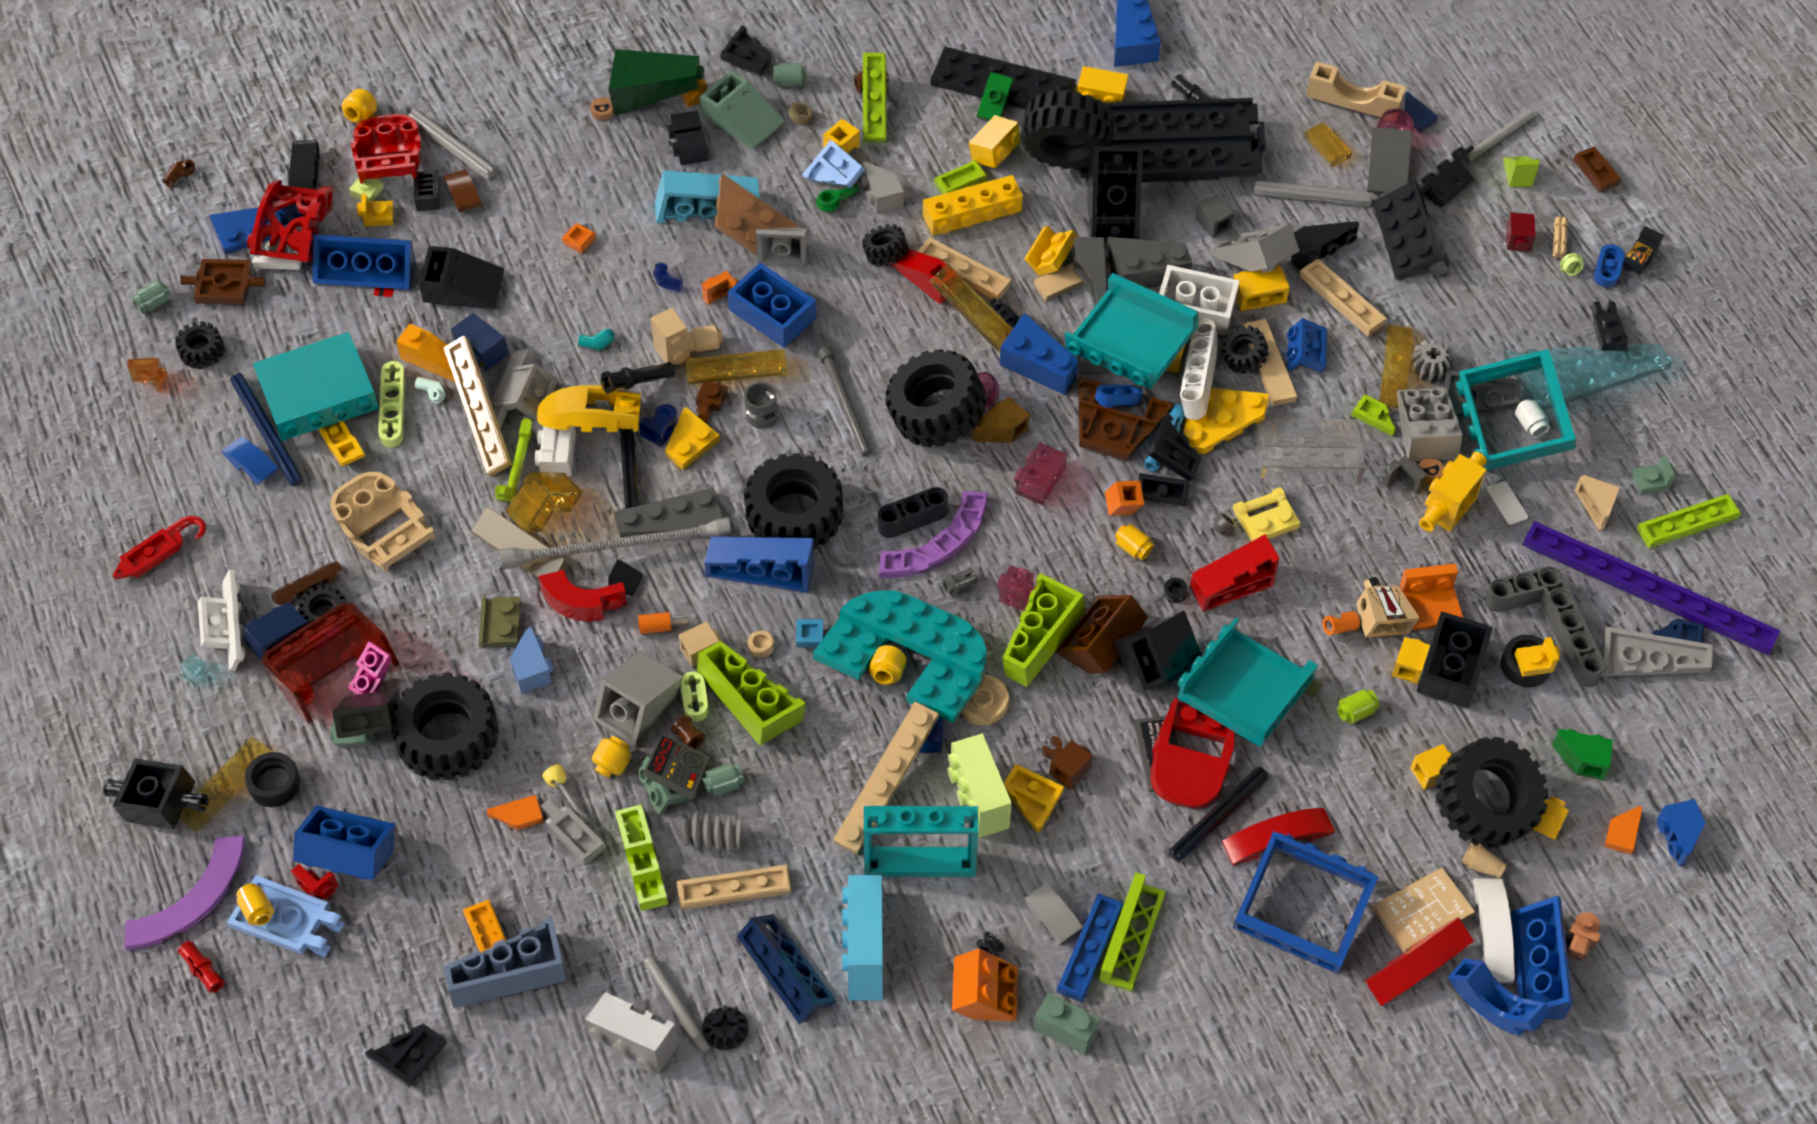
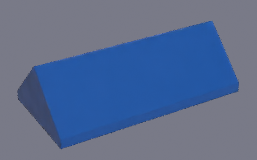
M313 234V283L394 289L411 288L416 265L411 240Z
M1555 896L1510 911L1518 997L1545 1002L1551 1010L1545 1019H1565L1573 1004L1561 897Z

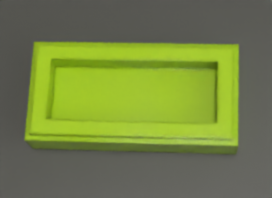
M976 160L934 178V183L942 194L987 181L986 173Z

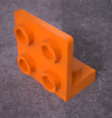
M1456 563L1404 570L1399 587L1419 616V620L1412 630L1436 628L1441 611L1463 618L1454 589L1458 575Z

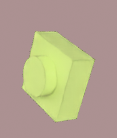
M358 178L349 191L351 196L360 200L361 194L367 193L368 201L373 202L384 187L382 181L378 179H364V183L361 184Z

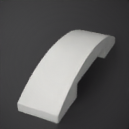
M1474 878L1476 906H1479L1484 951L1482 961L1485 962L1492 975L1500 984H1513V935L1509 904L1503 880Z

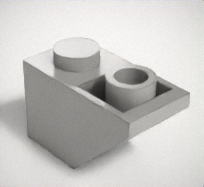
M867 162L862 163L866 170L859 177L862 188L866 187L867 201L869 205L874 206L876 214L904 207V191L897 174Z

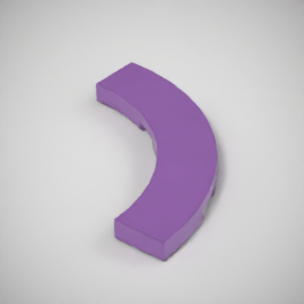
M963 491L961 503L954 516V520L947 529H944L937 536L929 540V543L916 549L913 547L899 551H881L879 578H899L920 574L934 569L956 556L977 533L986 512L988 492Z
M244 836L215 838L214 850L208 867L189 893L172 906L156 914L126 921L124 944L126 951L163 943V940L178 933L186 932L204 919L229 891V885L236 872L239 871L244 854Z

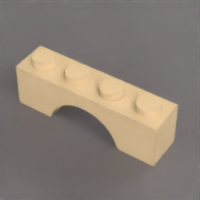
M1316 61L1309 78L1306 97L1396 122L1406 86L1383 80L1375 87H1358L1345 80L1340 73L1339 67Z

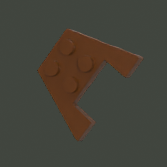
M1080 376L1078 381L1079 447L1128 461L1157 429L1162 418L1170 414L1173 403L1151 397L1144 417L1114 408L1103 407L1095 403L1096 390L1098 386H1101V382Z

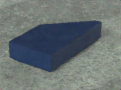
M1408 91L1405 93L1404 120L1421 133L1437 122L1438 116Z
M1678 618L1660 630L1653 631L1652 634L1702 643L1704 624Z

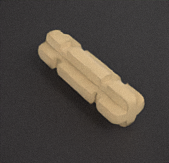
M1558 216L1555 218V231H1553L1554 249L1552 254L1554 258L1563 259L1567 253L1568 219L1566 217Z

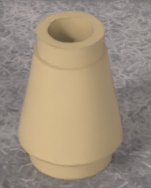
M1471 843L1462 860V863L1467 865V869L1497 878L1501 877L1506 868L1505 862L1481 844L1477 846Z

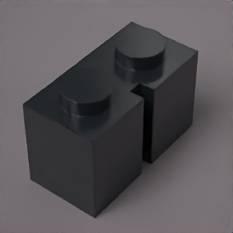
M698 110L670 115L671 125H667L669 139H674V143H671L674 157L678 156L680 166L708 161L707 144L704 132L701 130L702 124Z

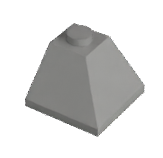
M782 227L756 230L758 264L761 262L764 265L806 266L808 250L807 228Z

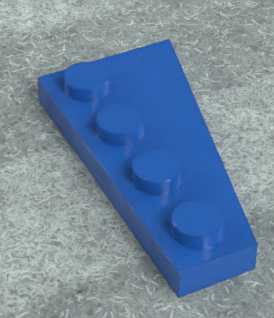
M296 204L289 205L275 212L277 219L282 225H288L293 219L305 216L298 211ZM259 207L209 215L226 255L247 248V239L249 234L253 232ZM270 236L265 237L264 240H263V242H264V241H267V240H270L271 237H270Z

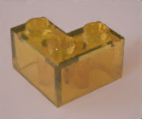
M531 472L525 478L518 494L513 497L511 505L506 512L525 532H541L554 512H571L583 491L566 473Z

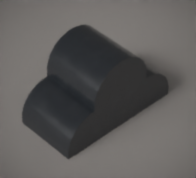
M1093 146L1087 183L1090 237H1104V243H1107L1108 237L1139 239L1143 146Z

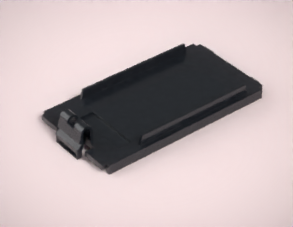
M1253 98L1104 103L1105 106L1109 107L1115 118L1112 146H1143L1142 182L1219 180L1220 177L1258 176V173H1262L1261 157L1263 155L1262 152L1266 148L1264 121H1259L1258 106L1257 103H1253ZM1259 123V126L1256 128L1255 138V132H1250L1249 125ZM1081 168V170H1078V174H1081V178H1086V182H1088L1089 168Z

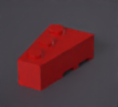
M1264 534L1207 566L1196 570L1191 575L1189 588L1202 611L1205 612L1273 587L1280 558L1268 537Z

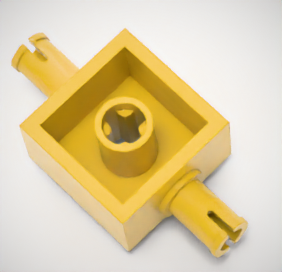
M1473 452L1470 459L1459 454L1454 462L1450 460L1446 464L1442 472L1443 476L1440 479L1438 477L1434 479L1429 487L1431 493L1424 504L1427 506L1425 515L1419 521V525L1423 530L1432 532L1438 524L1451 532L1475 502L1487 470L1483 468L1487 459L1482 453Z

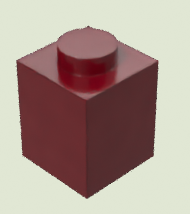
M1510 212L1506 225L1507 250L1531 252L1536 237L1535 214Z

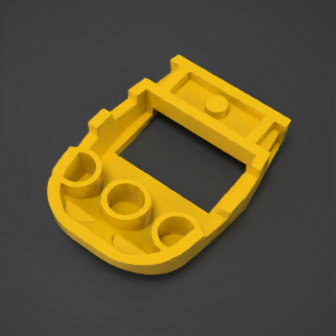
M580 385L563 388L551 393L539 404L537 421L542 426L558 430H569L572 426L581 427V432H592V427H606L607 432H618V429H633V432H638L641 393L616 389L613 393L607 394L601 385ZM596 400L610 401V406H614V411L586 409L587 404H596Z

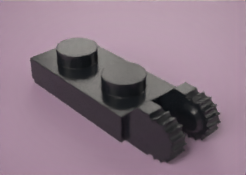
M1593 302V325L1601 351H1627L1628 342L1620 316L1617 314L1616 303L1609 302L1607 313L1602 314L1600 302Z

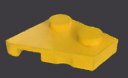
M685 407L667 444L665 454L684 470L718 443L720 435Z
M1016 763L1004 782L1010 800L1034 830L1040 833L1062 796L1064 786Z

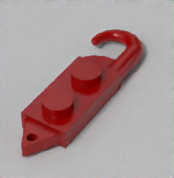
M192 515L181 518L166 529L162 528L119 557L121 561L113 573L114 579L139 578L180 550L183 544L180 531L189 525L195 524L199 526L200 530L195 536L196 539L204 536L206 532L205 521L198 516Z

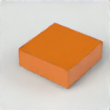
M576 222L562 237V243L582 254L596 239V233Z

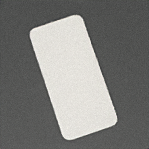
M1503 481L1487 487L1488 493L1508 524L1511 525L1528 518L1527 513L1507 482Z

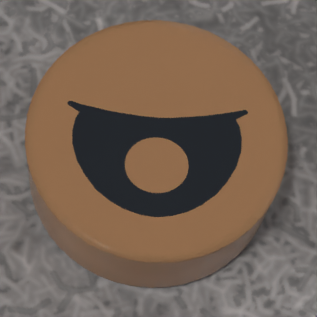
M597 98L592 101L590 105L591 115L596 120H608L614 115L610 99Z
M1426 458L1420 462L1419 466L1427 474L1425 483L1432 484L1436 477L1440 479L1443 476L1444 466L1439 460Z

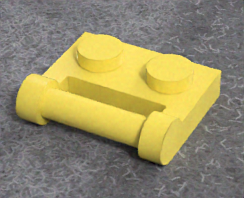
M1281 487L1273 489L1270 494L1245 503L1240 501L1233 504L1234 513L1251 541L1266 534L1268 539L1300 527V521L1288 503ZM1272 503H1276L1278 506L1251 517L1247 513Z

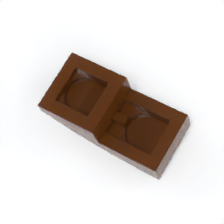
M467 169L444 176L446 186L452 195L453 203L459 213L482 206Z

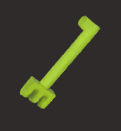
M525 418L521 422L519 441L507 486L497 485L495 487V498L498 501L513 502L515 499L527 447L530 445L532 437V421L529 418Z

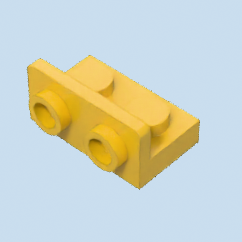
M1045 226L1026 255L1025 261L1038 276L1058 271L1073 247L1074 238L1079 236L1074 230L1055 234L1049 226Z

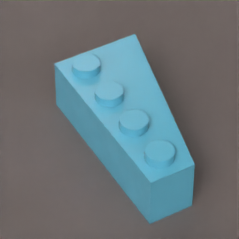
M663 170L655 198L656 223H665V219L677 218V222L687 221V217L701 216V219L705 220L717 215L718 209L716 205L720 187L718 182L722 174ZM726 175L760 199L757 178Z
M848 875V887H842V904H848V909H842V926H848V931H842V948H848V954H842V971H848V1000H883L882 875Z

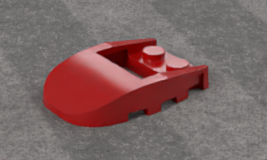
M404 114L380 115L364 119L357 124L353 133L354 142H351V150L361 184L364 183V179H379L381 177H402L412 174V178H416L421 164V139L417 123L412 117Z
M1174 698L1152 750L1153 764L1151 766L1150 780L1156 794L1169 803L1191 809H1203L1214 804L1222 792L1224 782L1230 771L1234 750V731L1192 706L1179 702L1178 698ZM1171 729L1224 743L1221 758L1168 744Z

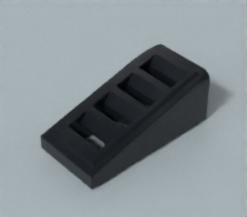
M438 170L419 171L416 178H414L416 211L441 209Z

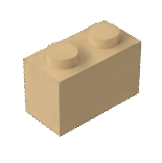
M670 308L651 317L654 349L665 363L671 362V364L676 365L689 359L690 350L687 327L675 310Z

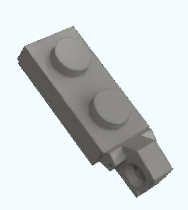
M550 799L541 805L542 813L548 818L545 824L549 830L584 866L606 849L604 842L569 807L563 806L559 809Z

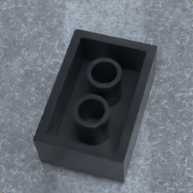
M1441 611L1416 692L1469 708L1493 627Z

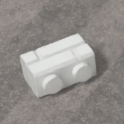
M543 426V430H538L537 442L541 447L540 451H535V466H539L540 473L543 476L557 475L570 477L572 474L576 439L575 426H572L569 430H558Z

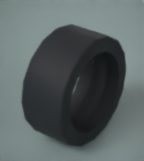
M1519 635L1512 638L1506 644L1500 661L1501 670L1512 683L1522 687H1535L1543 684L1548 679L1550 673L1522 677L1519 667L1512 660V655L1516 652L1517 648L1543 645L1544 640L1534 635Z
M268 752L259 755L247 767L244 778L250 796L256 803L265 807H277L289 802L297 794L301 781L293 760L280 752ZM282 768L288 772L289 779L285 785L277 790L263 791L257 787V779L266 770Z

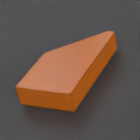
M536 795L486 809L489 818H495L504 822L515 830L544 822Z
M1637 806L1610 820L1604 847L1632 854L1643 807Z

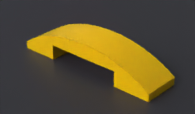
M344 421L318 429L327 447L341 467L365 457L363 450L356 438L351 435Z

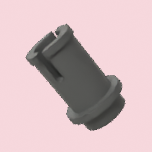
M968 568L955 575H946V578L942 580L946 593L956 594L958 590L976 584V573L971 575V573H974V570Z

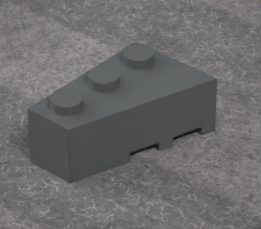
M1108 237L1106 247L1109 248L1108 261L1111 266V273L1145 288L1162 285L1167 265L1191 270L1192 260L1185 243Z

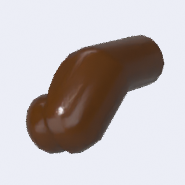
M190 159L173 163L162 179L163 184L172 187L178 178L191 175L195 170V163Z

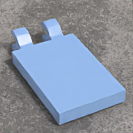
M255 875L251 883L257 884L264 890L274 908V914L265 925L252 926L247 922L240 907L237 905L227 921L229 927L301 955L308 948L314 953L326 957L331 947L326 945L327 939L316 936L315 933L321 924L333 932L340 933L345 924L343 921H340L341 915L329 912L331 907L326 901Z

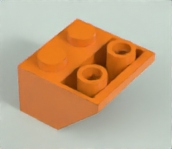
M980 948L954 957L952 1011L975 1020H1017L1018 967Z

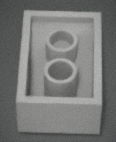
M1291 224L1240 233L1208 250L1211 256L1248 271L1261 270L1262 273L1274 270L1277 263L1283 264L1292 260L1291 256L1300 251Z

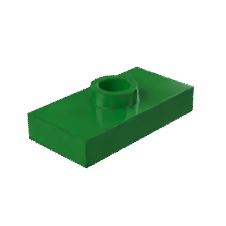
M990 72L976 115L977 118L990 121L994 116L1002 117L1013 84V78Z

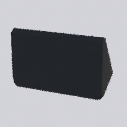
M1139 473L1138 481L1141 483L1143 500L1186 506L1190 481Z

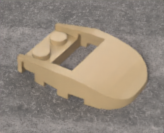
M379 472L362 473L343 484L332 495L330 501L331 511L344 533L361 555L385 572L389 570V566L428 540H435L432 526L428 528L425 523L424 514L416 506L412 496L407 491H402L397 487L396 482L387 475ZM401 510L410 519L369 547L360 538Z

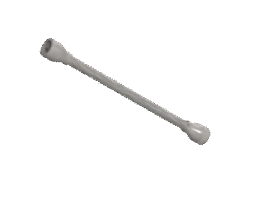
M729 518L715 519L706 525L694 527V529L674 530V532L665 531L664 533L661 532V534L658 532L651 533V535L631 536V538L628 536L624 537V539L621 537V539L601 540V542L594 541V543L592 541L591 543H581V545L580 543L574 544V546L571 544V546L564 545V547L544 548V550L541 548V550L535 549L534 551L514 547L500 549L502 570L516 568L526 562H532L534 559L551 558V556L558 557V555L560 557L561 555L564 556V554L567 556L568 554H581V552L601 551V549L608 550V548L611 550V548L631 547V545L638 546V544L647 545L648 543L651 544V542L654 544V542L661 543V541L681 540V538L682 540L684 538L690 539L691 537L697 538V536L701 538L731 537Z

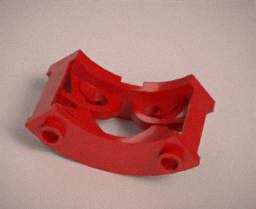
M274 180L271 184H268L257 211L253 232L249 234L247 239V247L250 248V254L302 262L313 261V234H319V229L316 228L317 222H323L325 216L332 211L334 187L322 186L318 190L282 185V180ZM296 204L298 211L305 216L293 219L284 228L277 219L275 212L289 205ZM302 227L303 229L301 231H296L295 228ZM265 237H271L269 240L270 247L274 246L279 238L281 239L276 251L262 249ZM286 245L298 251V254L284 252Z

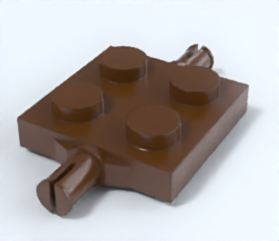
M202 259L200 269L196 275H181L180 284L195 285L194 300L196 304L245 305L247 291L250 287H265L266 280L265 277L250 276L252 270L250 260Z

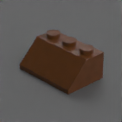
M1099 595L1087 608L1083 617L1055 653L1087 673H1106L1113 667V662L1119 656L1114 641L1142 629L1143 624L1149 617L1132 595Z

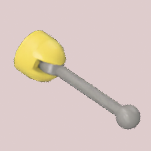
M561 764L549 767L543 773V779L550 787L561 789L578 817L586 823L588 815L582 813L564 785L567 779L565 770Z

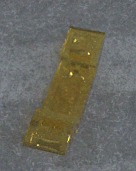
M1387 324L1383 373L1379 393V401L1386 404L1387 407L1399 408L1397 390L1407 389L1412 327Z

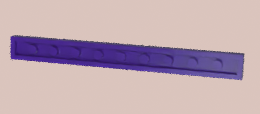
M1536 521L1533 522L1522 544L1531 550L1692 622L1704 624V627L1768 656L1780 633V630Z

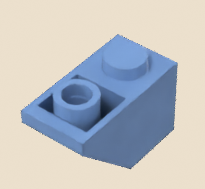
M532 627L526 629L510 658L512 671L521 694L551 684L550 673L554 672L549 656L545 658L542 651L545 650L542 638L540 635L535 636Z

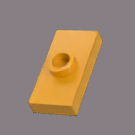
M489 899L463 909L479 952L492 948L493 943L499 940L507 941Z

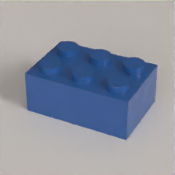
M761 262L727 292L729 311L783 348L817 318L816 300Z
M316 805L294 832L293 861L309 867L315 866L327 869L334 873H344L357 876L360 879L374 880L394 851L395 824Z

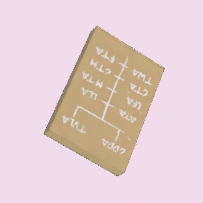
M1443 868L1377 902L1372 907L1373 912L1403 953L1411 949L1410 946L1454 918L1459 917L1463 922L1475 913Z

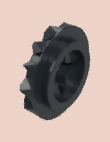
M993 297L990 300V306L1014 328L1020 317L1001 298L997 300Z
M725 1004L721 1008H713L704 1018L702 1026L703 1036L707 1043L715 1049H734L741 1045L747 1037L748 1022L746 1016L737 1007L731 1008ZM724 1018L727 1019L730 1026H733L728 1028L727 1037H724L721 1028H717V1026H722Z

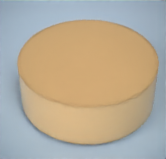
M759 630L749 636L748 650L751 655L757 658H764L773 652L774 638L769 632Z

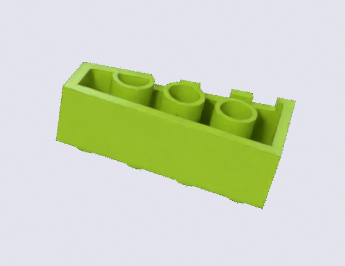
M1040 572L1036 579L1035 588L1031 591L1028 598L1029 602L1026 609L1020 616L1017 630H1014L1003 656L1005 676L1025 687L1029 686L1085 614L1084 594Z
M719 641L698 653L697 672L703 676L705 682L759 746L803 721L806 706L803 700L800 698L795 699L788 694V690L781 684L777 686L766 678L767 674L760 669L755 670L748 665L745 658L723 642Z

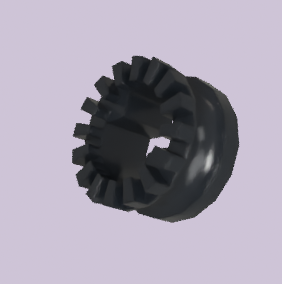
M1180 578L1168 579L1164 584L1165 599L1177 604L1183 602L1187 596L1186 582ZM1172 587L1181 588L1178 594L1170 592Z
M987 931L983 934L984 939H979L976 942L978 948L998 957L997 952H1002L1005 949L1003 943L1000 942L1001 940H996L997 936Z

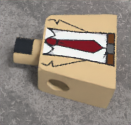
M1377 577L1367 579L1363 584L1365 590L1356 605L1365 637L1409 634L1419 620V616L1401 589L1396 585L1381 586Z

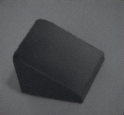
M617 559L608 577V585L623 582L626 595L634 596L642 580L643 573Z

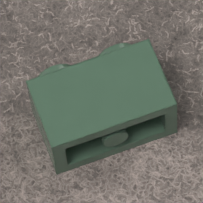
M1048 992L1035 1015L1034 1030L1086 1055L1098 1033L1100 1018Z

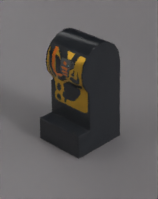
M1644 226L1640 236L1629 250L1622 266L1641 275L1659 251L1664 235Z

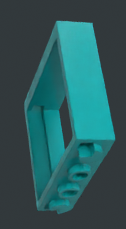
M1549 349L1459 371V381L1455 382L1459 396H1464L1465 403L1462 404L1464 417H1470L1472 424L1468 426L1471 441L1476 440L1478 446L1474 450L1475 452L1482 453L1487 459L1486 464L1483 466L1485 469L1492 470L1576 449V437ZM1541 369L1561 438L1489 455L1470 386Z
M864 806V875H882V877H976L978 806ZM872 823H878V828H873ZM964 823H968V828H964ZM873 834H968L967 847H873ZM870 862H878V868H870ZM962 862H970V868H962Z

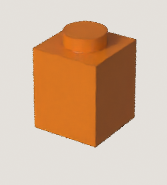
M1116 481L1105 491L1109 516L1133 515L1144 506L1140 481Z

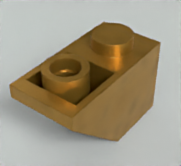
M1008 396L1002 402L999 401L994 404L991 410L982 418H978V425L975 428L972 427V440L975 442L1011 443L1029 429L1030 414Z

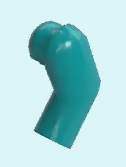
M607 328L601 330L593 337L580 334L578 346L597 351L603 350L614 341L615 333L612 329Z

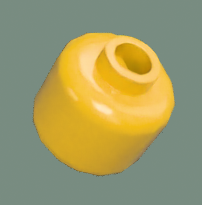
M358 88L353 90L343 100L342 110L348 120L360 123L364 119L370 118L376 112L377 102L369 91Z
M890 645L880 646L872 657L869 673L879 684H895L903 675L907 663L906 656L897 647Z
M611 736L610 739H602L592 755V762L597 766L595 771L607 778H610L611 774L615 776L622 775L632 758V753L629 750L631 746L615 736Z

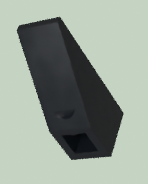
M1352 221L1300 228L1294 232L1300 251L1292 255V260L1290 261L1299 270H1302L1317 258L1321 260L1326 256L1333 255L1339 248L1346 244L1350 245L1356 240L1360 223Z

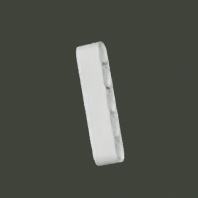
M1208 319L1199 321V327L1191 337L1180 396L1184 415L1190 420L1200 419L1207 412L1219 341L1216 326L1212 320Z

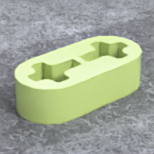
M688 672L683 675L681 683L684 713L692 718V722H700L708 715L705 681L700 673ZM690 682H695L696 692L691 693ZM693 701H698V712L693 710Z

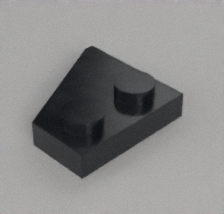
M742 25L720 53L721 60L762 75L772 62V54L765 47L761 46L760 41L756 37L752 38L747 33V28Z
M1167 414L1162 418L1148 456L1185 480L1191 481L1195 478L1202 458L1196 449L1190 445L1186 435L1183 432L1181 434L1178 433L1171 423L1174 420L1173 417Z
M423 1023L410 1029L407 1034L389 1039L390 1043L376 1050H373V1048L367 1050L365 1056L410 1088L447 1042L444 1037Z

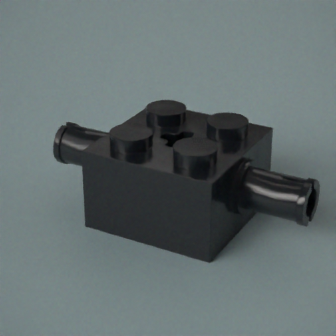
M134 758L124 782L107 779L105 783L111 784V786L103 785V794L107 797H116L113 807L126 822L166 829H175L184 808L203 812L206 810V807L201 805L208 806L209 802L207 794L192 792L196 781L183 765Z

